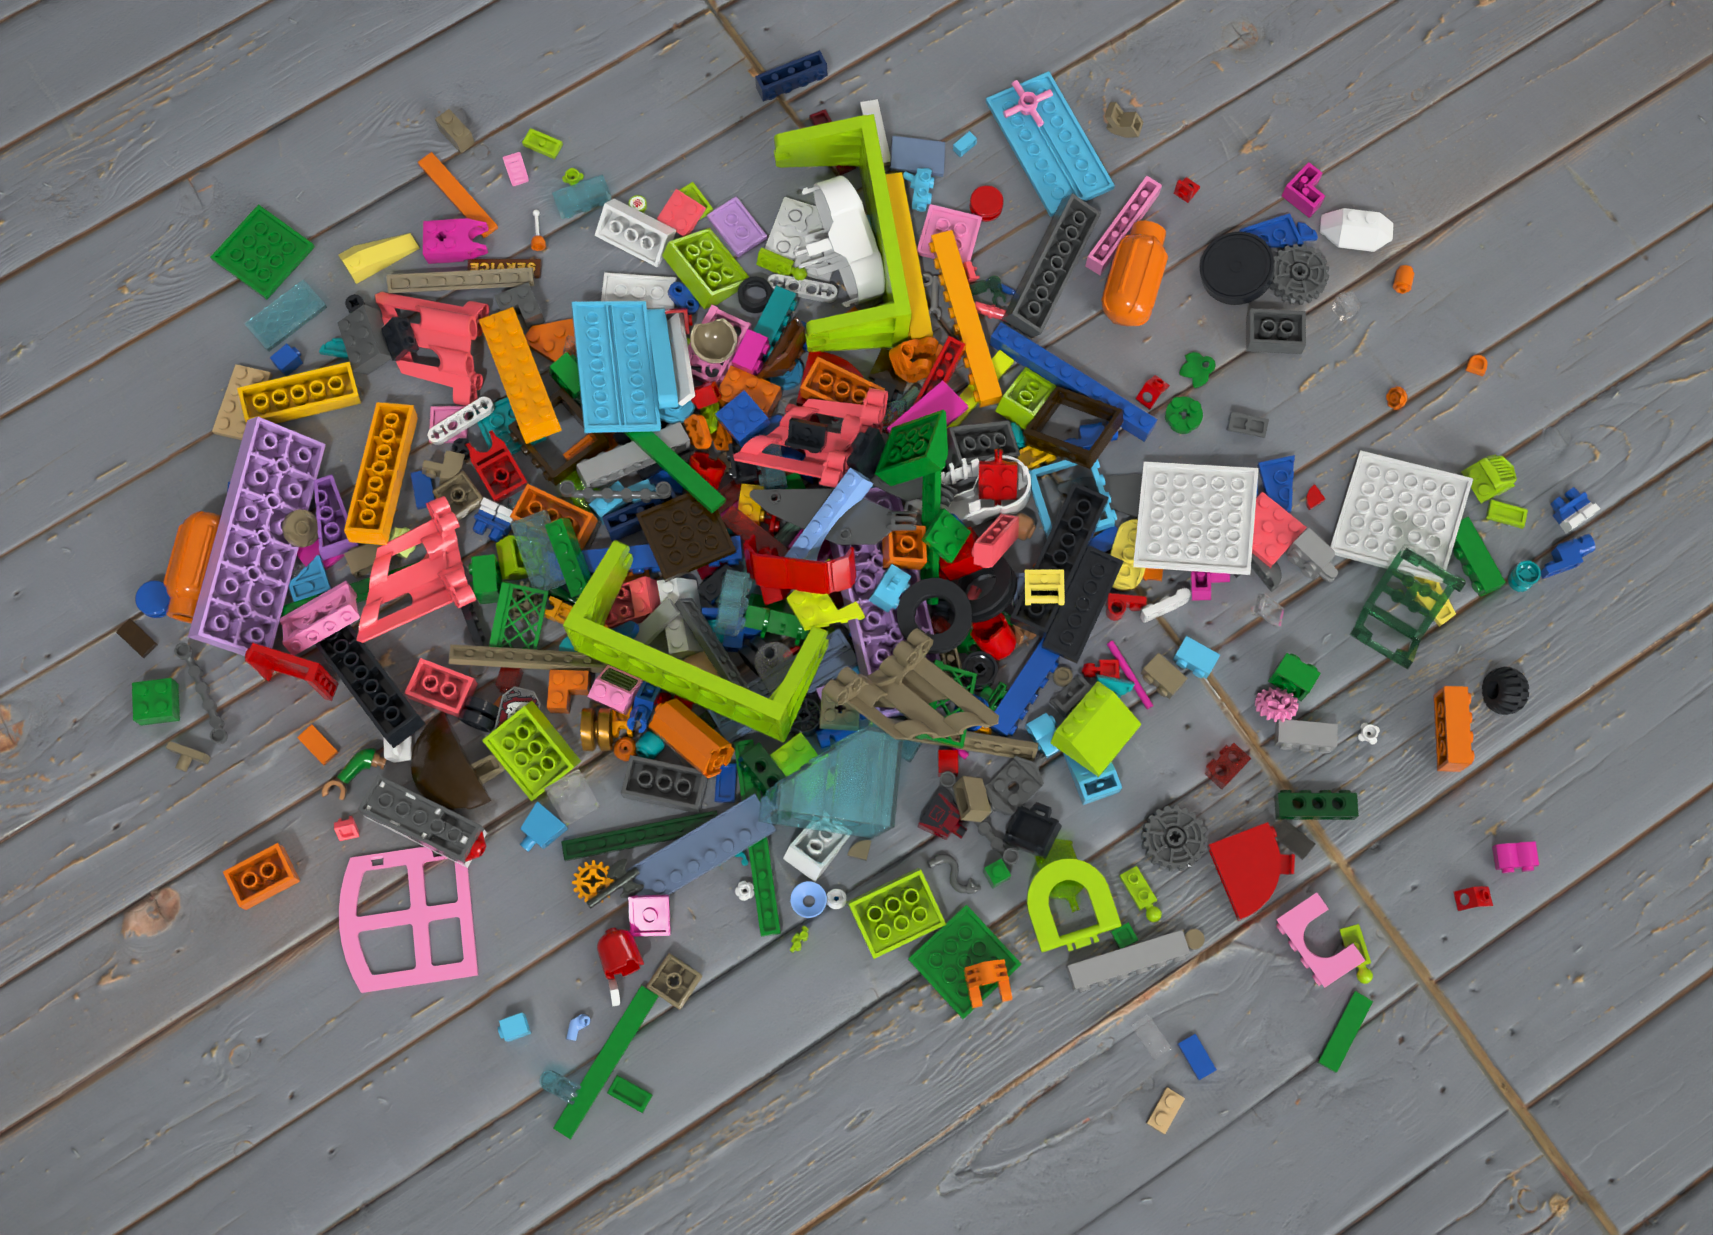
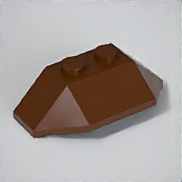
M797 316L787 324L757 375L759 379L783 376L787 371L791 372L797 363L794 361L796 358L799 359L804 352L802 347L806 342L804 326Z

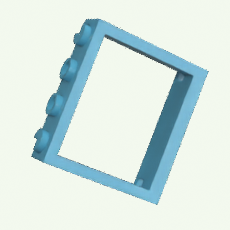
M1098 459L1092 466L1091 472L1098 493L1109 497L1104 511L1107 519L1100 520L1095 532L1114 527L1115 520H1117L1115 510H1111L1109 505L1111 503L1109 492H1105L1103 485H1106L1103 474L1099 475L1097 469L1100 468ZM1067 460L1029 471L1031 492L1046 539L1052 530V524L1037 477L1078 465Z

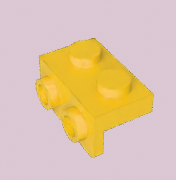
M1030 446L1019 450L1020 456L1016 458L1027 466L1029 471L1040 468V465L1044 463L1049 465L1057 460L1056 456Z
M741 484L736 520L738 522L756 523V527H760L761 522L765 520V510L750 497V492L752 490H765L764 486Z

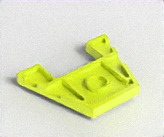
M794 590L786 598L804 631L811 630L813 626L821 628L827 627L831 623L841 622L842 624L847 623L848 620L857 618L862 620L865 618L863 611L856 601L837 610L828 594Z

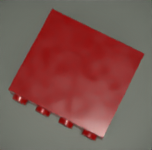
M252 643L245 653V662L266 681L270 682L274 671L305 680L324 699L333 700L339 683L319 663Z

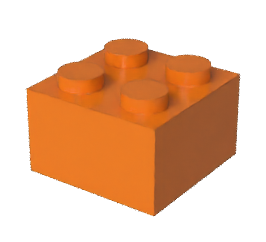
M915 525L916 531H892L882 539L883 568H888L893 564L899 569L921 570L927 563L926 544L921 540L926 533V526Z

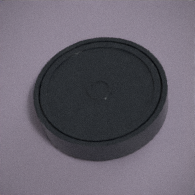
M1248 232L1224 234L1212 241L1202 254L1200 260L1202 284L1208 294L1221 303L1242 305L1252 302L1262 296L1273 281L1275 266L1272 251L1264 240Z

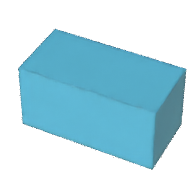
M969 131L953 144V151L959 157H962L977 144V138Z

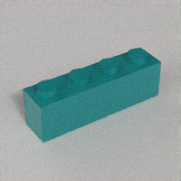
M777 285L753 330L768 337L769 344L771 345L768 354L762 358L763 362L767 360L783 333L784 326L786 327L790 322L791 312L795 311L798 306L796 293Z

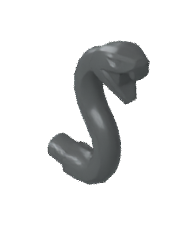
M939 854L927 861L930 868L943 863L950 865V884L957 892L974 894L981 890L980 884L975 886L972 883V878H970L966 885H961L958 882L959 868L952 856Z

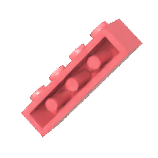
M1000 514L976 540L972 548L974 564L980 565L983 568H990L996 564L1018 538V516Z

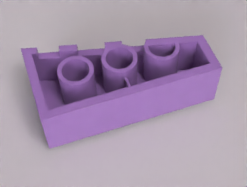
M333 475L314 480L319 553L322 561L344 554L350 548L359 547L358 543L349 542L344 532L348 515Z

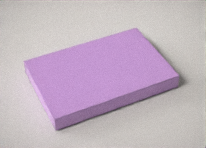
M736 196L707 214V219L737 257H740L767 239L765 232Z

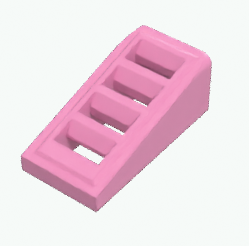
M520 152L503 157L512 186L529 181Z

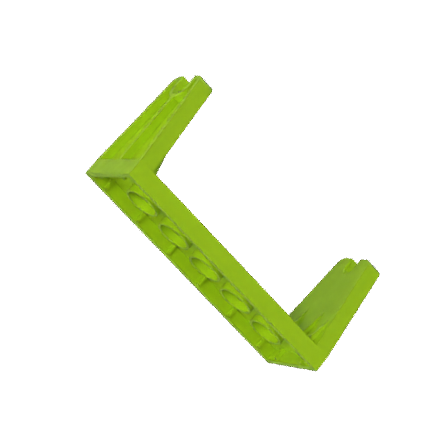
M874 114L776 134L774 136L775 164L779 168L837 165L859 167L867 215L870 216L872 231L882 256L885 272L884 304L873 308L808 321L806 323L807 334H805L807 350L809 352L893 348L907 341L912 313Z
M614 540L563 624L575 651L784 743L828 648L829 640L826 639L828 631L816 626L811 628L783 682L768 699L604 627L606 618L633 562L632 554L628 553L630 550L629 546Z

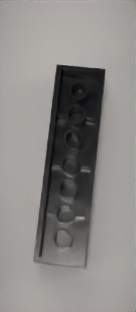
M1073 483L1033 570H1064V596L1070 587L1109 500V497L1077 483ZM1024 587L1011 615L1010 623L1046 639L1061 605H1058V603H1031V605H1025ZM1031 591V596H1058V591Z
M349 624L315 645L386 741L395 748L426 723L366 644L356 641L358 634Z

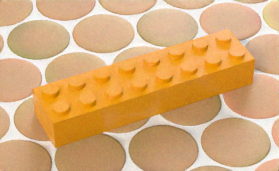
M514 307L479 319L526 444L562 431Z
M376 403L344 528L349 542L387 545L418 420L414 405Z

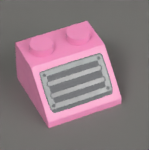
M607 665L595 679L587 697L627 716L643 680Z

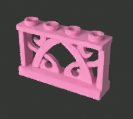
M711 305L702 324L715 321L718 318H724L733 327H738L742 331L740 336L737 337L734 353L728 360L723 361V366L721 363L711 364L702 361L695 355L691 342L688 345L691 366L702 367L701 373L691 368L692 378L702 383L715 380L719 388L729 367L733 366L732 360L747 329L752 330L751 323L745 322ZM706 367L710 368L711 373L714 369H718V375L716 377L707 376L705 372Z
M347 581L342 582L280 618L284 639L282 642L291 655H297L360 618L356 603L357 594Z

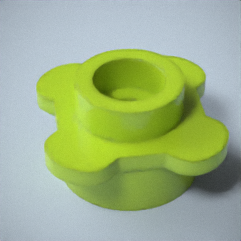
M569 168L562 177L564 183H569L572 188L578 186V182L583 180L584 175L575 168Z

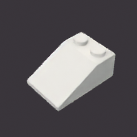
M820 810L791 843L783 859L816 882L853 832L823 810Z

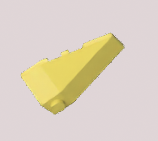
M411 233L356 245L340 253L338 256L355 283L358 284L420 248Z

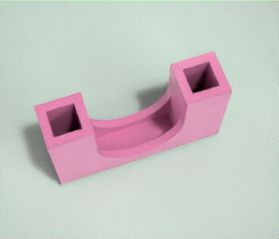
M1315 893L1278 918L1276 926L1282 935L1285 933L1290 938L1288 943L1294 952L1297 950L1302 955L1300 960L1306 969L1309 967L1314 972L1312 977L1318 986L1322 984L1325 988L1363 963L1365 959L1354 943L1331 957L1317 956L1307 948L1304 941L1305 928L1312 920L1329 910L1320 895Z

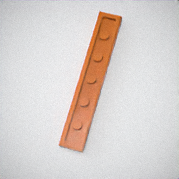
M432 152L418 161V165L465 218L487 223L489 231L480 234L483 238H486L498 229L497 224Z

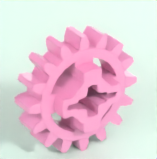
M1269 687L1268 691L1263 689L1262 693L1257 694L1255 706L1256 711L1260 712V716H1267L1266 720L1272 718L1274 722H1277L1278 719L1284 722L1285 718L1291 720L1292 716H1296L1299 703H1297V698H1293V693H1286V689L1280 691L1279 687L1276 690Z

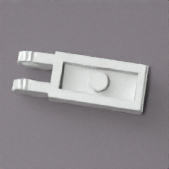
M1187 588L1177 590L1176 595L1172 597L1166 596L1154 605L1152 603L1143 607L1140 615L1142 622L1146 623L1188 603L1191 592Z

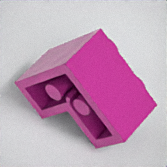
M1310 162L1286 185L1282 194L1284 199L1308 218L1321 207L1325 195L1315 188L1323 173Z
M747 329L732 360L733 366L757 376L763 366L762 358L770 350L771 345L769 344L768 337Z
M1191 571L1192 601L1211 600V583L1230 582V574Z

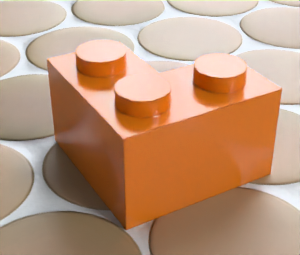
M550 670L547 709L550 713L570 714L571 695L589 694L591 690V675L589 671Z

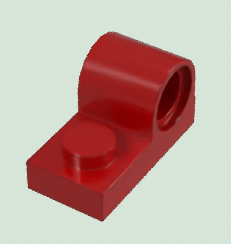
M1109 593L1106 599V615L1110 620L1118 621L1123 617L1126 608H1129L1131 611L1143 609L1146 606L1147 597ZM1116 606L1121 612L1116 613L1112 611L1111 607Z

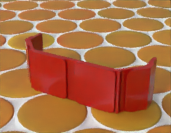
M752 535L743 544L747 574L759 586L795 589L816 594H830L831 592L852 588L857 578L854 547H850L845 556L820 562L758 554L755 535Z

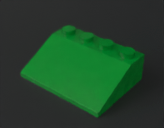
M940 410L892 427L875 475L889 486H894L943 470L948 456L946 411Z

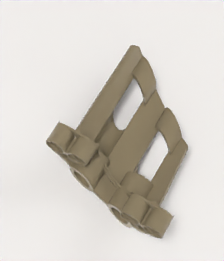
M918 628L909 634L907 641L898 643L893 651V655L881 663L879 670L865 676L864 674H857L847 666L840 671L836 680H830L823 689V694L835 704L843 705L848 703L891 737L898 740H911L913 737L921 734H927L932 739L961 735L969 727L983 726L988 728L997 725L999 721L998 714L925 657L933 645V640ZM949 699L964 712L954 713L945 718L932 708L929 703ZM875 707L896 708L909 720L894 724Z

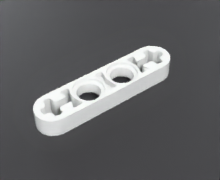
M773 274L768 278L772 292L776 287L773 286V283L777 280L779 282L777 286L783 288L784 282H786V288L784 289L796 293V296L800 298L827 303L834 302L837 299V288L832 284L807 279L798 281L794 277ZM796 283L799 287L797 290H790L789 285ZM813 286L816 288V292L810 294L806 289ZM828 291H832V294L827 296Z
M488 397L477 399L429 429L428 439L434 445L445 443L490 415L494 410L493 402ZM483 403L487 404V409L483 408ZM474 408H477L480 414H477ZM467 412L474 413L471 420L464 419ZM451 422L458 423L455 430L448 429ZM442 428H445L448 433L445 434ZM435 433L439 434V439L435 438Z

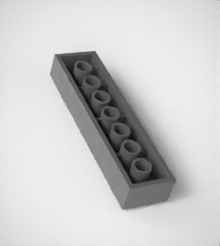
M1073 193L1061 200L1002 319L1030 338L1042 334L1101 215L1099 211Z

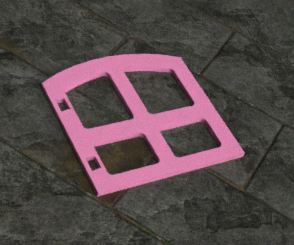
M426 847L350 858L340 893L339 929L347 965L361 993L478 976L468 868L455 862L457 902L427 906L423 865L426 862L448 858L444 856L434 857L433 851ZM384 858V865L373 866L372 860ZM407 866L410 909L358 917L357 903L364 872ZM459 917L463 961L433 966L429 923L435 920ZM411 924L413 926L416 959L415 969L372 975L365 960L358 934L362 931Z

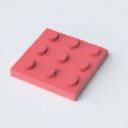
M1263 492L1256 498L1252 553L1271 568L1307 527Z

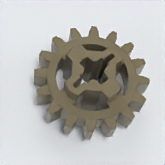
M520 581V585L532 587L531 582L524 585V582ZM514 588L512 596L516 602L526 597L523 592H519L522 591L521 589ZM535 593L532 596H530L531 600H533L534 597L535 606L541 604L543 601L542 599H540V597H542V594ZM525 599L524 604L519 603L518 605L523 612L527 613L533 609V606H531L528 599ZM516 606L509 610V616H512L513 621L522 616ZM535 610L526 615L529 621H531L532 615L534 617L538 616ZM524 617L520 619L521 623L524 622Z

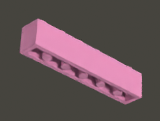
M1148 176L1145 177L1090 252L1085 267L1101 276L1114 258L1120 240L1126 235H1130L1134 222L1141 221L1159 196L1162 187L1160 183Z

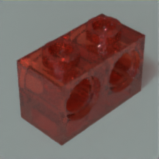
M1235 743L1230 747L1226 744L1219 752L1221 756L1216 761L1213 758L1206 766L1208 770L1205 775L1221 790L1251 760ZM1234 754L1237 757V762L1230 761L1228 755ZM1215 769H1223L1224 776L1218 775Z

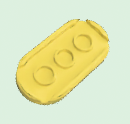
M1131 519L1121 524L1109 554L1124 561L1112 586L1119 591H1130L1136 588L1141 582L1146 569L1133 566L1138 519Z

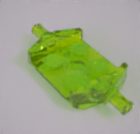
M1055 839L1046 859L1034 855L1039 870L1055 860L1077 859L1072 846L1073 842L1071 840ZM1064 880L1053 887L1049 898L1069 901L1073 913L1080 910L1076 895L1084 887L1076 881Z

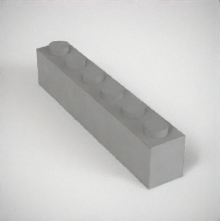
M680 422L669 424L660 431H652L676 454L690 449V439ZM631 441L625 445H618L608 452H601L591 459L582 460L577 464V474L585 488L595 489L656 462L634 441Z
M1180 930L1068 965L1066 970L1073 991L1079 990V993L1090 990V986L1098 984L1101 987L1110 984V979L1117 978L1120 981L1129 978L1128 974L1133 972L1139 975L1148 972L1147 968L1155 966L1156 969L1167 966L1166 962L1174 960L1175 963L1186 960L1185 956L1190 954L1183 931Z

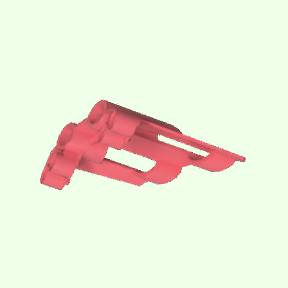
M385 292L375 294L376 303L381 310L384 325L392 317H399L395 308L420 312V324L410 323L418 347L433 350L440 359L439 367L414 363L411 352H407L399 361H396L401 373L453 387V402L455 404L467 406L476 401L478 398L477 390H480L483 385V376L474 371V360L470 353L471 340H475L476 337L482 335L483 330L479 319L489 316V305L468 301L462 307Z
M869 387L867 397L863 400L864 405L808 399L802 406L795 407L785 414L780 421V426L767 436L759 435L749 440L740 452L733 454L734 461L821 478L820 485L836 488L849 470L846 461L853 452L851 444L858 433H865L869 427L879 429L880 433L882 432L888 391ZM818 413L844 418L841 433L827 432L826 446L821 453H810L808 450H805L806 457L802 461L762 453L771 443L785 446L791 417L804 420L809 415Z
M445 496L426 503L432 518L431 520L389 541L387 545L377 548L370 576L368 597L362 611L356 641L364 643L454 602L457 608H461L476 601L474 592L467 583L455 531L460 526ZM420 543L424 545L427 553L420 562L388 576L389 565L393 555ZM406 593L412 596V605L378 620L380 605Z

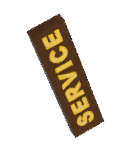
M468 259L467 271L533 267L534 278H541L542 262L541 259Z

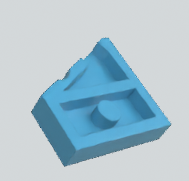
M317 555L307 567H304L290 581L289 589L294 602L332 589L321 555Z

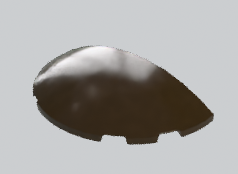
M439 713L425 726L413 748L411 774L415 786L423 797L449 810L455 811V808H467L470 810L485 805L492 800L465 754L446 713Z

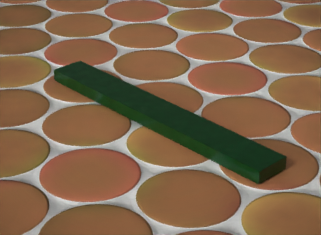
M715 810L561 841L564 861L679 839L718 816V813Z

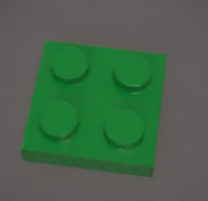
M944 508L940 509L921 540L947 563H952L971 531Z

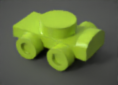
M802 926V932H797L792 938L791 942L793 945L789 950L791 953L800 951L802 948L801 941L808 940L807 932L809 929Z

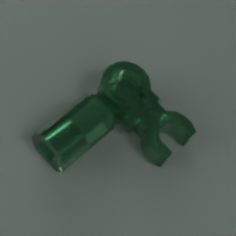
M993 275L988 278V281L980 280L969 284L972 296L987 292V289H990L991 294H994L992 301L995 306H997L996 299L998 297L1003 298V302L1006 303V297L1001 293L1003 288L998 276Z

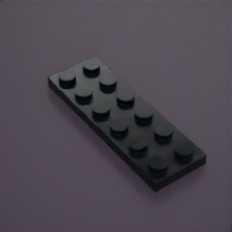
M1088 546L1065 595V603L1060 606L1042 645L1043 649L1076 664L1078 663L1122 567L1123 560Z

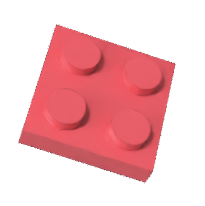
M675 189L657 217V220L676 229V232L684 237L690 235L706 208Z

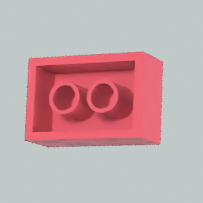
M420 658L404 694L413 701L459 717L462 709H467L464 704L468 696H473L478 683L472 677Z

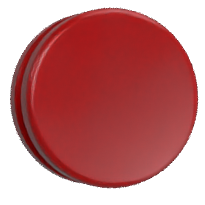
M985 185L978 187L970 197L969 208L971 214L981 216L983 222L997 219L1003 209V196L993 186Z

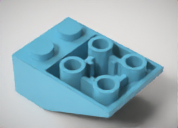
M1063 753L1083 805L1120 793L1122 785L1112 762L1097 777Z

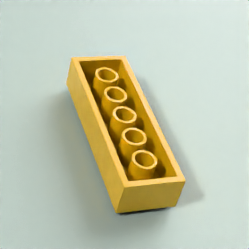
M350 362L237 388L246 423L247 420L258 416L277 424L361 404Z

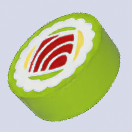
M636 195L629 200L628 204L630 207L642 213L646 211L647 203L644 197Z

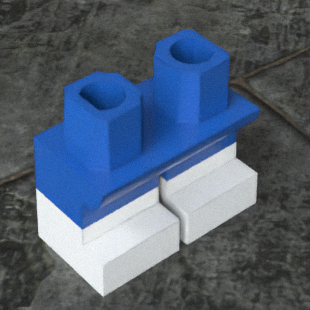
M1575 487L1564 494L1569 503L1566 504L1561 497H1558L1550 504L1556 512L1553 517L1566 534L1600 510L1596 503L1592 504L1588 500L1586 492L1581 494Z
M483 497L480 503L481 507L478 513L474 515L476 521L473 531L483 535L486 528L491 529L488 536L489 539L499 542L503 536H508L515 524L510 518L513 510L502 505L499 506V504Z

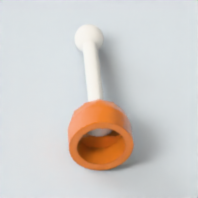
M538 210L533 211L536 236L531 240V248L535 251H542L546 248L544 238L539 235L538 216L540 212Z

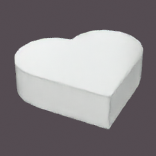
M615 979L608 980L612 1007L618 1006L620 1004L617 981Z

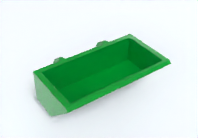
M751 593L743 627L761 630L760 638H765L766 632L796 638V646H799L800 639L806 640L810 630L804 631L787 600H780L765 605L762 595Z

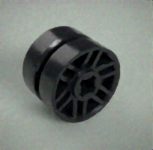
M758 635L749 641L750 647L744 645L738 650L742 660L758 677L768 672L766 665L772 668L779 662L772 649Z
M977 651L965 658L962 670L977 674L974 691L980 692L985 687L993 685L998 667L995 659L990 654ZM962 676L961 679L964 685L968 687L971 678Z
M468 696L464 704L467 709H462L458 720L480 731L491 733L495 725L493 720L497 719L499 707L483 699Z
M810 698L804 699L790 730L794 735H798L801 732L807 738L816 734V730L820 729L821 709L814 700Z

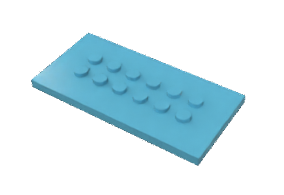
M1049 71L1020 83L1025 92H1032L1038 95L1051 89L1053 96L1039 102L1036 110L1044 122L1041 127L1037 126L1031 115H1024L1021 112L1007 118L1004 117L1003 111L1018 105L1020 97L1014 87L986 98V104L1050 217L1054 216L1061 200L1072 193L1086 202L1114 189V183Z
M646 301L572 302L571 308L584 433L660 431L661 422Z

